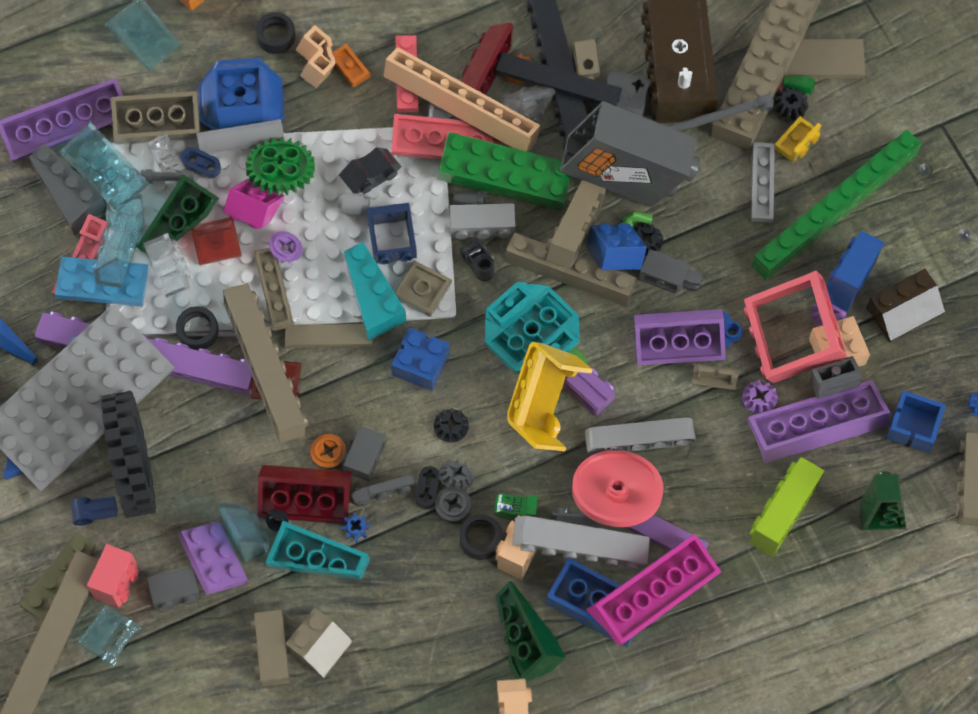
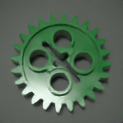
M273 137L271 143L264 140L263 146L257 144V150L251 149V154L247 155V161H245L246 176H249V182H254V188L260 186L261 192L267 189L269 195L273 191L277 192V196H280L283 191L286 195H289V190L297 193V187L304 189V183L310 184V178L314 177L315 162L312 151H307L306 145L300 147V141L292 143V138L288 139L287 142L284 141L283 137L280 138V141H276Z

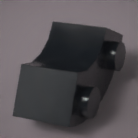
M375 147L364 157L351 160L338 175L353 193L367 194L386 180L394 179L397 176V171L402 166L388 149Z

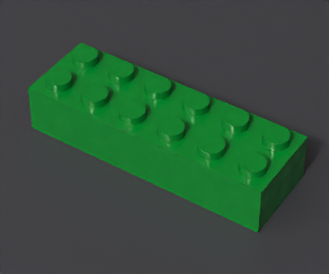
M449 132L437 180L561 211L565 203L570 176L560 172L562 160Z

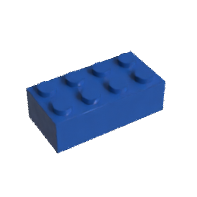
M567 559L547 595L546 605L613 640L604 627L586 610L621 585L572 559ZM633 637L627 640L622 645L628 648Z

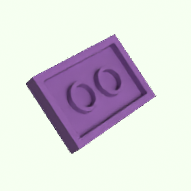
M220 522L183 530L178 534L206 595L241 586L248 581Z

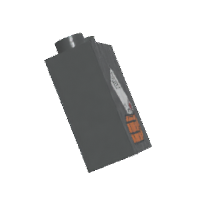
M602 101L568 134L560 172L652 207L663 197H672L676 193L679 184L684 180L690 182L696 176L700 166V158L694 156L697 138Z

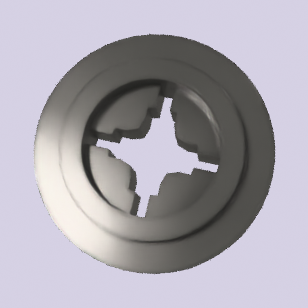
M448 460L446 464L441 465L438 473L440 481L446 487L453 490L469 488L473 484L475 477L472 474L473 469L467 468L466 463L460 464L458 460L454 463ZM460 472V475L453 478V473Z
M448 487L443 489L435 500L437 514L444 521L449 520L454 523L457 520H463L470 512V496L465 490H453ZM457 498V506L459 508L454 507L449 512V504L447 502H453Z

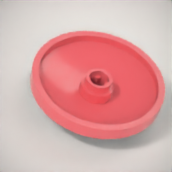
M609 450L588 457L578 466L573 477L572 494L578 508L595 522L611 527H630L648 520L656 513L663 497V481L658 470L645 458L627 451Z

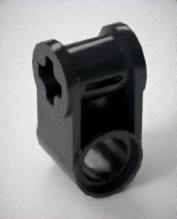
M479 238L475 239V242L471 245L459 248L464 262L469 265L479 280L489 281L493 278L494 260ZM483 266L489 267L486 270L481 269Z

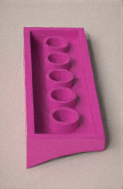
M694 534L586 611L604 627L615 643L620 646L717 576L721 571L696 534Z

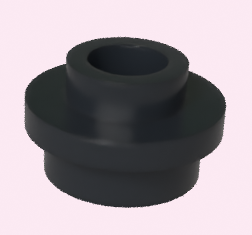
M280 509L271 510L266 516V524L272 531L278 532L283 521L289 522L288 515ZM274 517L280 518L281 521H276Z

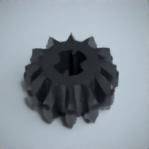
M785 86L783 91L778 90L776 97L773 99L774 113H779V119L785 117L786 122H788L791 118L796 121L799 116L802 118L805 116V111L808 110L809 105L807 103V95H802V89L795 91L793 86L789 90Z

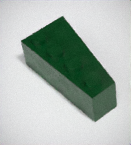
M883 471L874 475L859 504L861 530L907 529L898 474Z

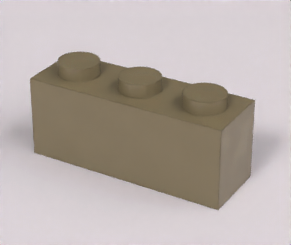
M274 610L254 613L255 620L251 621L252 635L256 634L257 643H253L254 657H258L259 665L255 666L256 680L261 681L262 687L290 683L283 611Z

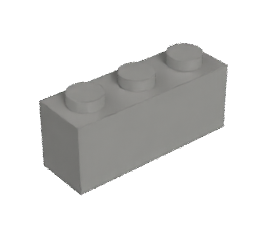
M514 204L450 205L451 238L463 240L468 237L486 239L489 237L509 238L515 233Z

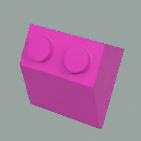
M246 179L229 190L223 212L230 215V218L234 220H242L248 223L252 228L262 229L270 224L285 195L280 194V196H277L276 191L269 195L267 189L261 192L260 186L254 188V182H249V179Z

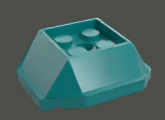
M517 282L486 308L485 345L514 374H520L528 347L532 342L543 343L568 353L579 344V315L549 286ZM534 329L537 333L529 334L527 330Z

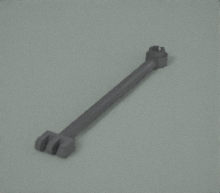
M765 94L752 101L667 127L683 131L752 109L760 108L762 112L768 111L773 108V98L771 94Z

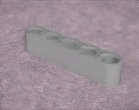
M691 418L600 426L585 430L586 447L589 455L609 450L629 452L686 446L696 442L693 420Z

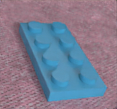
M62 257L54 294L55 299L143 307L149 264Z

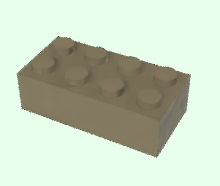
M197 91L111 97L113 135L116 144L196 139L197 133H201Z

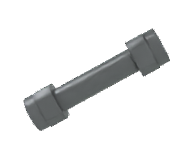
M152 169L141 170V183L153 184V181H179L182 175L194 181V172L189 169H182V172H153Z

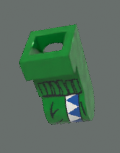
M499 494L495 500L494 515L514 520L518 515L536 517L538 496L529 495L524 497Z

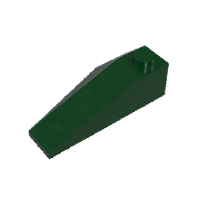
M182 175L136 247L153 259L157 258L208 217L219 197L187 176Z
M509 581L496 594L500 621L505 625L506 636H504L505 644L509 645V666L516 679H525L528 682L552 672L566 657L556 637L515 584Z

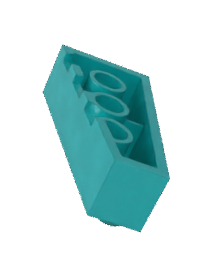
M364 242L345 250L346 267L368 341L406 322V310Z
M283 521L265 564L271 569L362 580L370 557L367 553Z

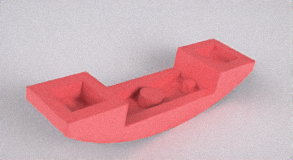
M88 214L80 231L82 236L72 258L97 260L109 223ZM55 284L54 289H53V291H52V293H54V294H55L56 284Z

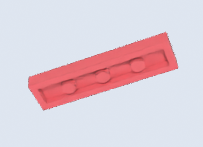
M416 35L396 36V48L398 47L417 57ZM397 84L398 112H419L418 95Z

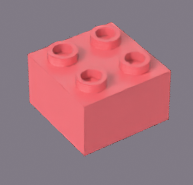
M106 544L87 584L95 600L116 608H120L121 604L127 601L131 582H135L139 575L138 565L132 553Z

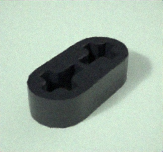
M432 466L424 467L419 474L416 503L423 510H429L435 505L438 493L439 471ZM432 473L434 478L431 479L430 485H427L426 476ZM425 491H429V498L432 499L428 500L427 503H423V499L420 498L425 496Z

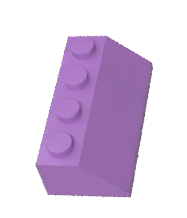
M722 309L634 315L637 365L726 360Z

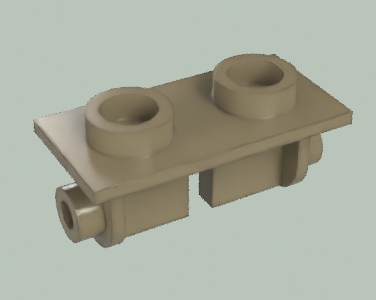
M694 364L692 385L736 390L739 372L738 369Z

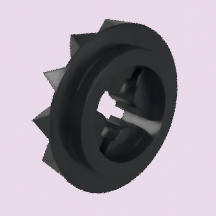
M645 223L635 226L634 230L641 240L643 238L642 235L646 237L651 236L650 242L643 241L647 246L645 256L648 255L649 250L659 251L661 249L663 236L660 229L655 228L653 224L646 225Z
M453 408L443 409L441 413L436 415L434 420V432L442 441L448 443L458 442L468 433V418L461 410L458 411ZM451 418H453L454 424H458L453 427L452 433H450L448 425H445L449 423Z

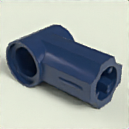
M115 496L92 500L88 497H79L71 500L74 525H89L93 520L118 517Z

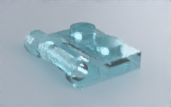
M105 604L78 643L109 665L114 666L117 662V656L134 633L137 634L140 626ZM120 626H125V631L109 653L104 651V648Z

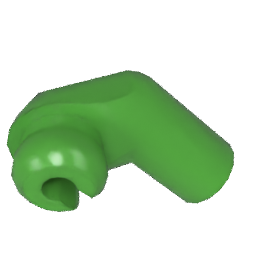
M636 210L624 215L621 223L630 224L632 227L636 222L650 225L653 215Z

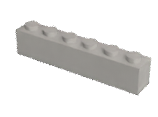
M521 516L515 518L512 546L521 547L520 550L524 552H534L536 549L542 550L543 555L554 556L556 553L563 554V558L576 559L578 556L584 557L583 561L585 562L602 560L605 565L618 566V563L625 564L627 569H638L639 566L648 563L650 537Z

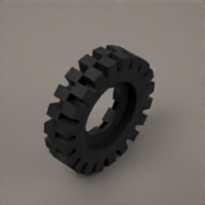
M129 390L104 395L101 397L104 433L108 445L109 461H111L112 475L115 480V487L123 514L126 518L156 513V498L150 470V460L147 454L148 449L133 392Z

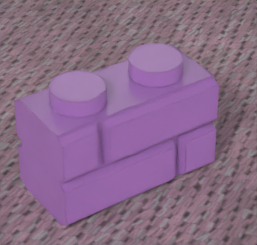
M593 368L591 373L578 372L575 377H568L564 382V389L595 416H598L615 397L614 387L608 381L603 382L599 379L598 373Z

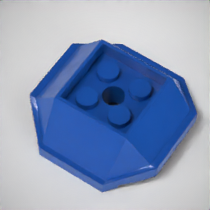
M260 58L217 61L198 84L200 124L210 131L279 119L282 122L285 119L282 78Z

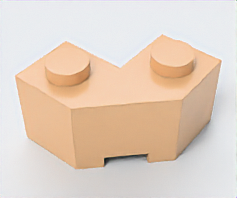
M314 25L303 36L296 51L308 60L300 76L317 88L328 77L336 63L334 56H332L331 38Z
M525 679L497 681L499 714H529L528 702H532L531 688H526Z

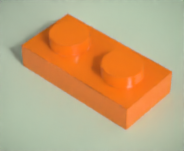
M347 43L332 52L336 67L352 87L370 78V72Z

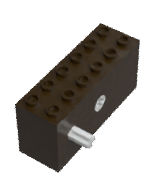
M646 0V2H643L641 24L645 28V31H643V43H646L647 48L645 49V61H648L646 72L647 79H650L648 93L649 97H652V103H650L651 116L655 117V122L675 123L715 112L718 97L707 1Z

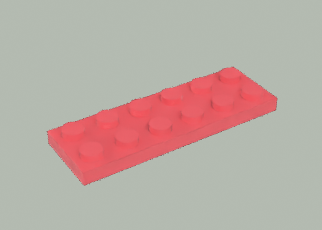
M394 114L391 155L441 160L449 132L511 147L465 121Z

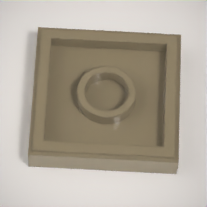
M414 260L396 288L395 294L400 302L431 317L451 286L452 279Z

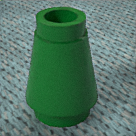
M786 75L783 87L786 86L791 90L794 86L795 91L802 89V95H812L816 79L805 75Z

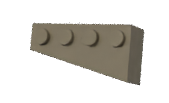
M584 180L581 181L565 215L560 220L559 227L556 226L552 238H549L545 250L548 251L546 260L569 269L572 268L588 239L591 225H596L606 191L605 188Z

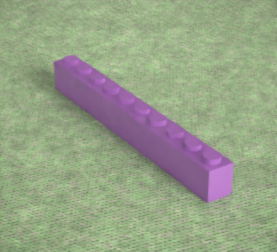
M50 312V314L42 313L35 338L40 344L64 349L71 343L73 337L81 334L90 324L84 323V320L77 317H71V319L64 318L63 315L56 312ZM147 338L175 367L168 376L250 396L254 379L246 359L237 361L226 354H219L217 356L210 354L211 352L206 349L198 348V350H193L182 343L173 345L162 338H155V340Z

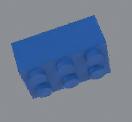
M862 230L857 238L852 237L847 251L843 252L838 266L834 267L826 285L831 304L848 312L872 271L885 242Z

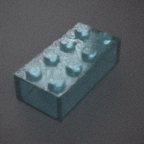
M91 122L59 151L118 213L150 184Z

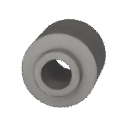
M344 192L343 196H339L338 209H341L342 213L360 216L367 214L366 208L370 207V197H365V194Z

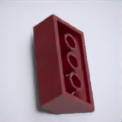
M510 22L492 25L487 33L483 32L479 48L474 49L470 65H466L463 70L462 83L487 95L497 76L496 68L502 52L508 54L513 44V24Z
M262 465L258 475L257 517L266 518L271 510L280 509L288 515L289 520L346 524L344 518L349 516L352 472Z

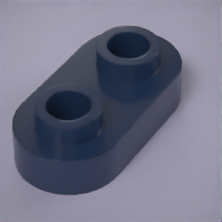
M195 147L186 148L181 153V162L186 169L193 170V172L208 179L215 178L221 173L220 161L215 156ZM210 167L214 168V170L208 171L207 169Z

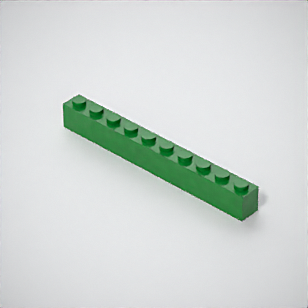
M906 129L754 256L752 267L766 281L916 157L922 143Z

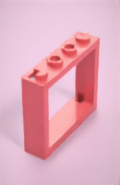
M817 271L744 299L746 305L744 313L751 323L749 331L757 344L755 352L763 365L760 367L761 373L764 378L773 384L847 356L824 277ZM812 286L830 348L774 369L757 307Z

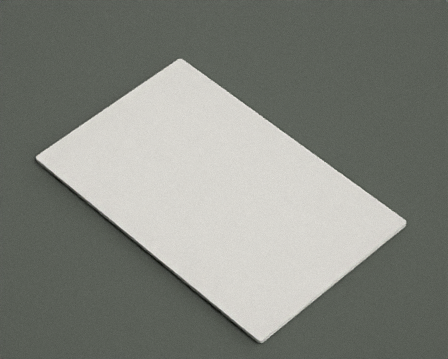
M393 127L283 133L286 142L292 138V143L300 141V147L306 145L307 151H312L315 162L314 177L310 178V184L304 183V189L297 187V193H294L292 190H289V195H286L284 191L281 192V194L285 195L283 202L270 224L262 229L252 228L248 223L242 220H234L230 218V215L223 212L229 190L244 180L249 179V176H246L245 161H247V155L251 154V149L257 150V145L208 153L219 159L221 173L215 178L208 179L194 172V182L219 197V200L208 217L155 259L136 246L178 181H153V184L141 183V170L152 169L153 172H182V169L186 168L182 165L181 153L189 147L199 149L198 139L107 144L106 222L109 225L106 232V261L149 264L143 307L114 304V306L146 336L177 334L176 321L178 316L189 307L195 306L205 307L214 314L218 322L219 331L234 330L223 304V289L248 283L251 291H255L258 303L256 304L258 308H262L265 320L263 321L265 325H269L270 329H272L254 251L269 248L270 238L277 232L285 231L294 234L300 240L303 248L300 258L291 264L288 262L281 263V260L278 259L294 325L363 323L346 267L344 251L364 242L373 257L367 214L362 216L344 214L341 212V209H338L339 196H343L344 192L353 193L338 174L351 160L364 157L375 147L386 148L391 153ZM393 155L402 166L397 171V176L373 188L365 194V197H370L369 208L409 202L417 258L407 262L399 260L392 261L386 265L379 263L377 265L394 292L414 260L452 279L451 286L431 317L402 302L401 304L406 310V321L454 318L456 316L448 186L447 182L437 180L441 160ZM210 167L207 170L212 171L214 168ZM406 220L374 225L378 251L410 247ZM290 245L282 246L281 251L288 250ZM106 303V310H107L112 304H107V303ZM195 317L185 324L184 329L185 331H210V323L203 317Z

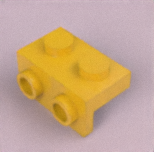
M799 116L774 144V149L794 163L798 157L803 158L811 143L815 144L819 140L822 125L817 123L813 126Z

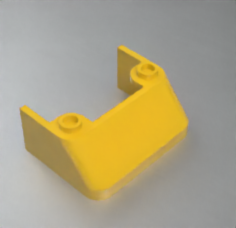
M532 342L528 347L508 408L507 420L534 448L565 451L566 447L556 438L560 431V422L554 415L566 376L575 377L578 372L591 373L592 368L574 354L537 342Z

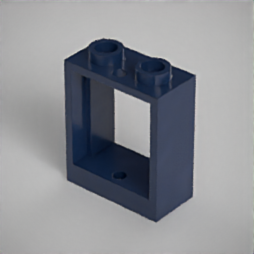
M409 202L366 208L372 253L377 264L386 265L392 261L399 260L407 262L417 258ZM406 220L410 247L378 251L374 225Z

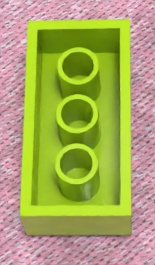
M800 457L797 463L794 461L791 463L785 478L779 482L773 497L769 498L761 516L757 517L749 533L752 536L749 544L772 558L816 490L824 473L823 469L803 457Z

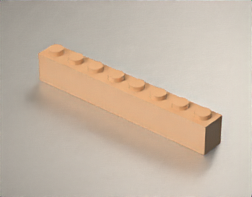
M398 47L386 58L385 78L512 148L529 152L537 143L540 125Z

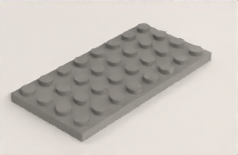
M112 304L0 407V449L43 492L105 434L101 409L102 396L131 390L136 404H138L175 367Z

